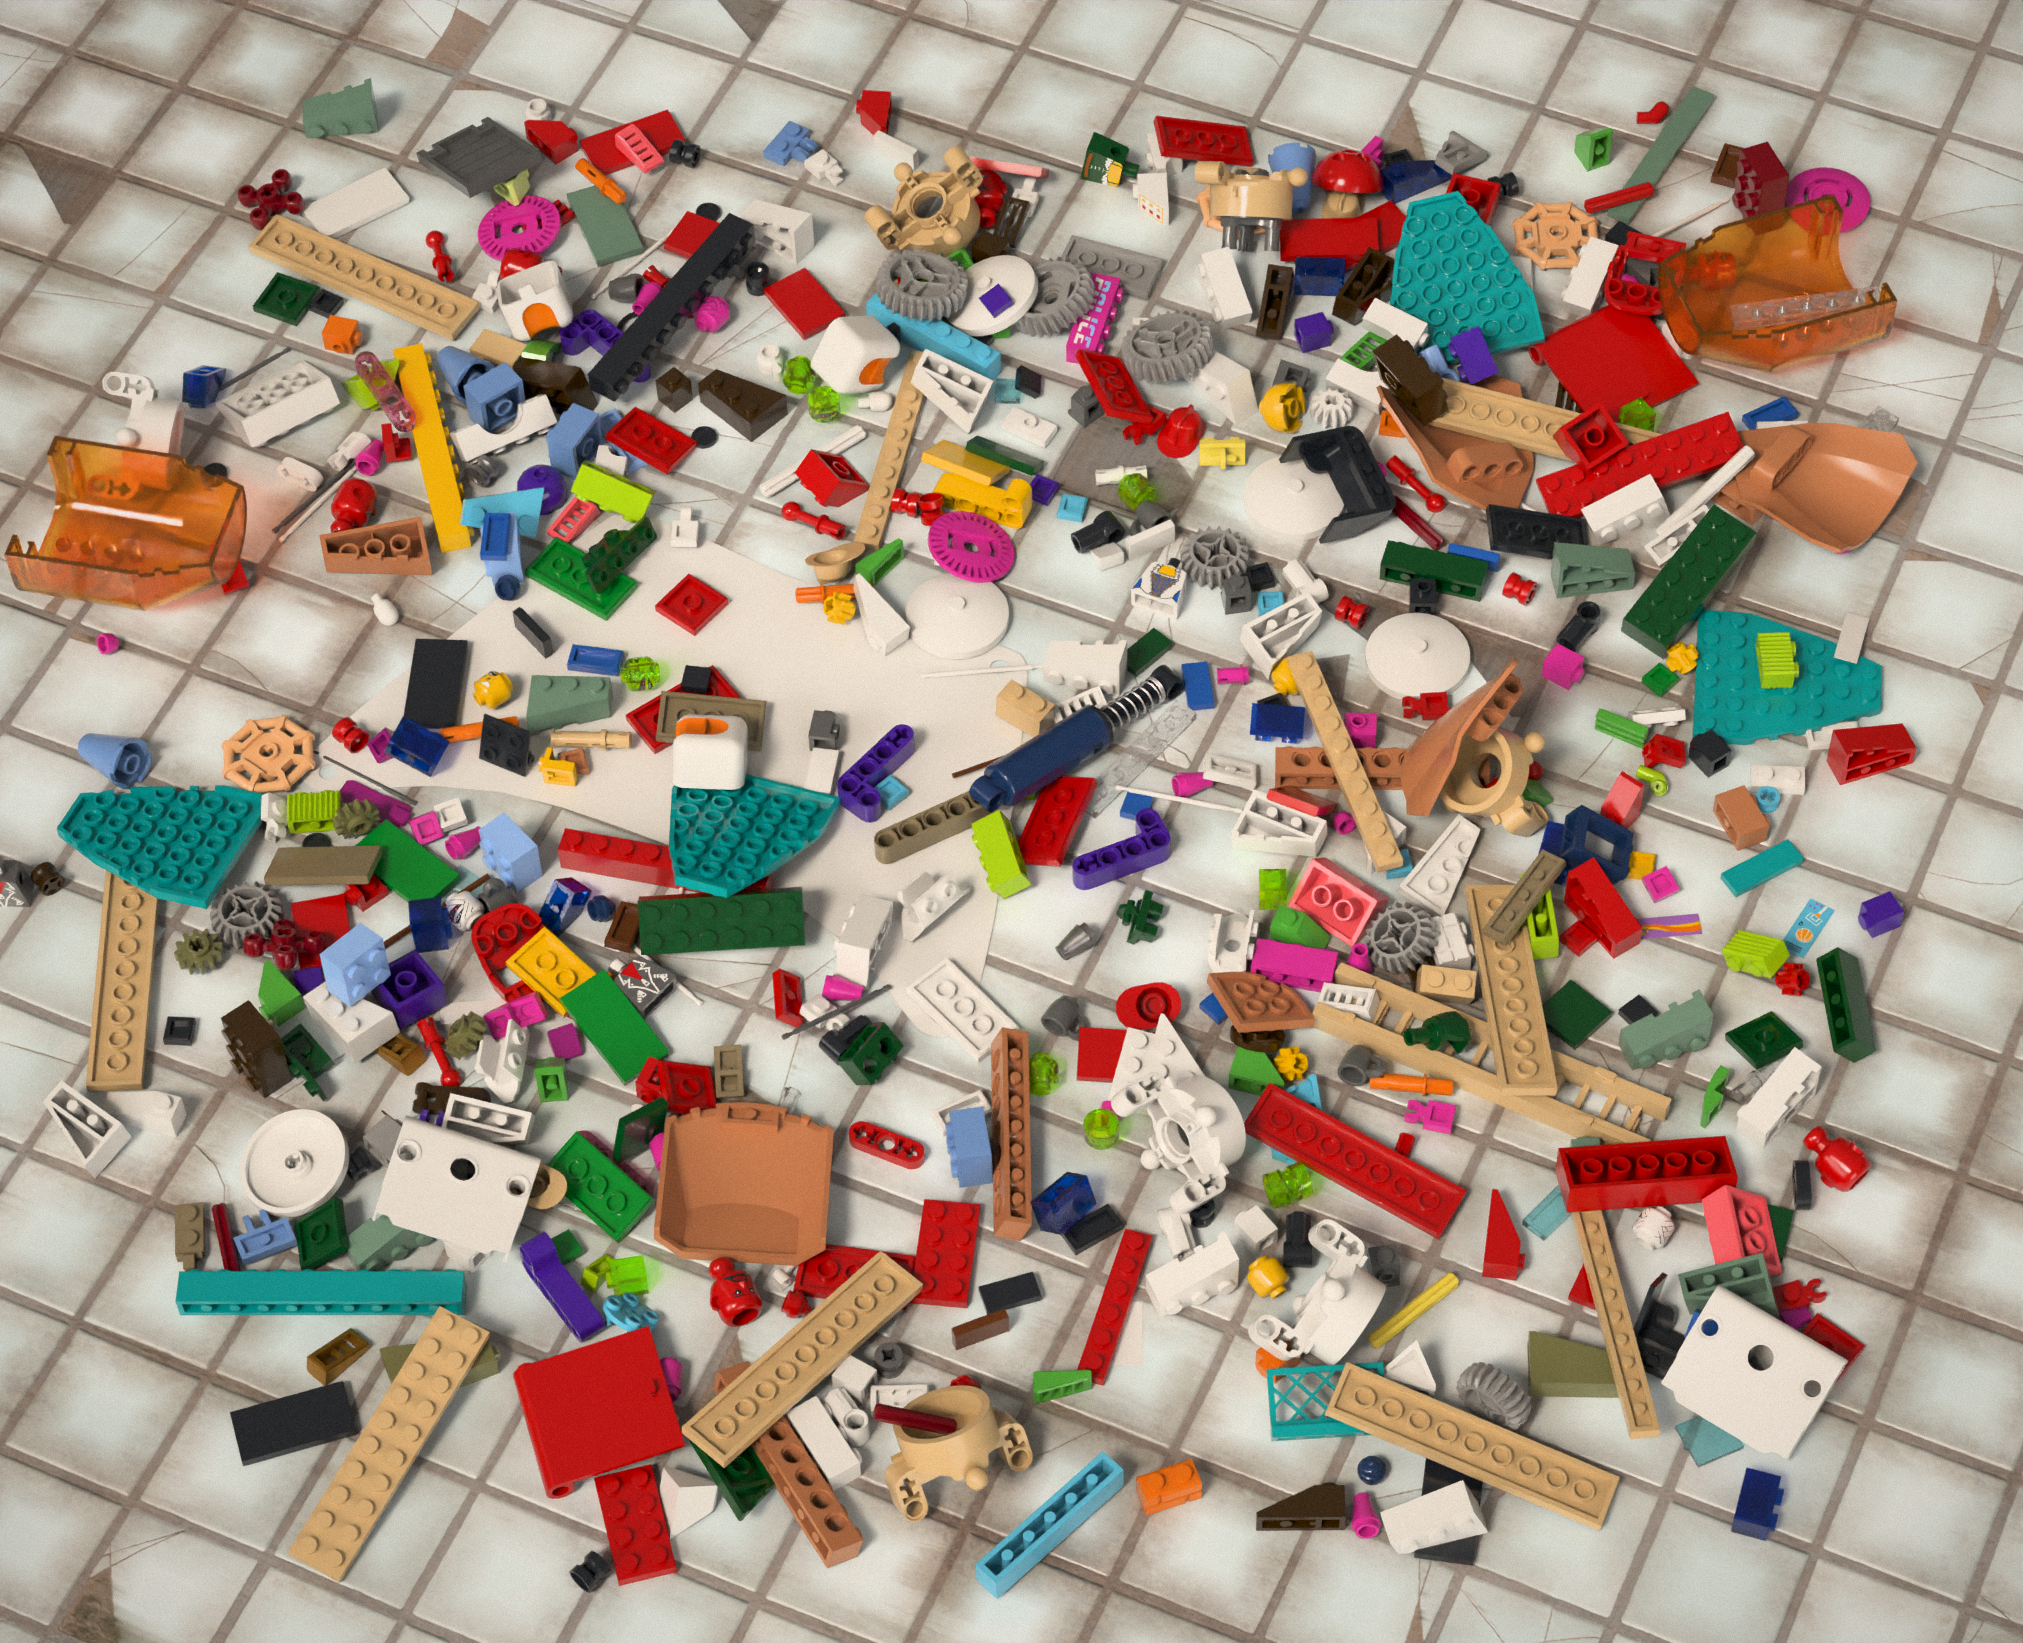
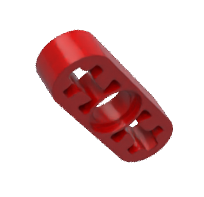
M864 1121L855 1122L849 1128V1142L857 1150L911 1170L921 1167L925 1161L924 1147L917 1141ZM862 1132L866 1133V1136L857 1139V1135H861ZM889 1140L895 1145L890 1150H882L879 1144L882 1141ZM913 1152H917V1156L913 1155L911 1159L907 1158V1154L911 1155Z

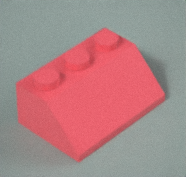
M1326 857L1311 860L1288 906L1294 910L1306 913L1320 927L1353 947V945L1359 943L1366 936V930L1373 927L1370 920L1376 921L1379 918L1377 912H1384L1390 898Z
M1724 1185L1702 1199L1715 1265L1763 1253L1769 1275L1775 1276L1782 1273L1766 1197Z

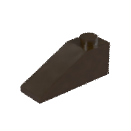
M1268 264L1256 337L1281 340L1295 275L1293 267Z
M1332 1482L1314 1485L1256 1512V1531L1345 1530V1485H1337Z

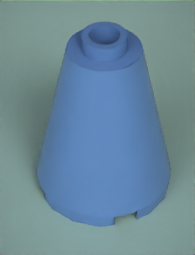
M1287 143L1274 148L1272 155L1269 153L1268 163L1272 174L1280 172L1281 169L1291 171L1296 167H1301L1307 172V182L1300 187L1293 186L1292 213L1299 214L1304 212L1310 205L1313 185L1311 184V179L1315 170L1317 156L1315 149L1311 145L1307 144V148L1300 147V143Z
M453 346L444 347L437 355V364L455 397L464 405H467L464 385L495 367L490 361Z
M88 733L78 743L80 757L115 786L122 789H130L134 787L132 785L137 781L142 782L150 769L152 760L151 754L147 750V747H149L148 743L135 737Z

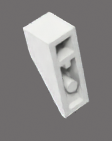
M1704 504L1645 545L1644 550L1659 567L1666 565L1710 509Z
M860 573L857 574L853 590L868 642L874 650H879L885 656L908 640L910 626Z
M159 1091L109 1092L101 1108L122 1124L172 1137H177L187 1115L181 1097Z

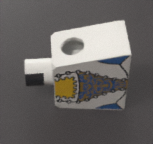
M1170 558L1166 565L1152 562L1131 589V605L1177 620L1187 584V573L1181 570L1183 567L1182 562L1176 558Z

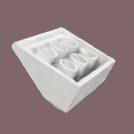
M302 359L215 404L240 438L253 448L265 445L269 439L275 436L287 434L290 428L296 425H304L310 422L312 417L318 414H326L332 411L333 407L340 404L330 377Z

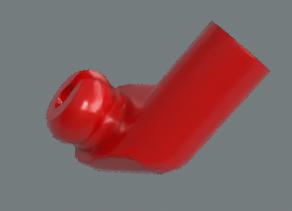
M1660 101L1649 112H1637V124L1660 123L1669 112L1668 104Z

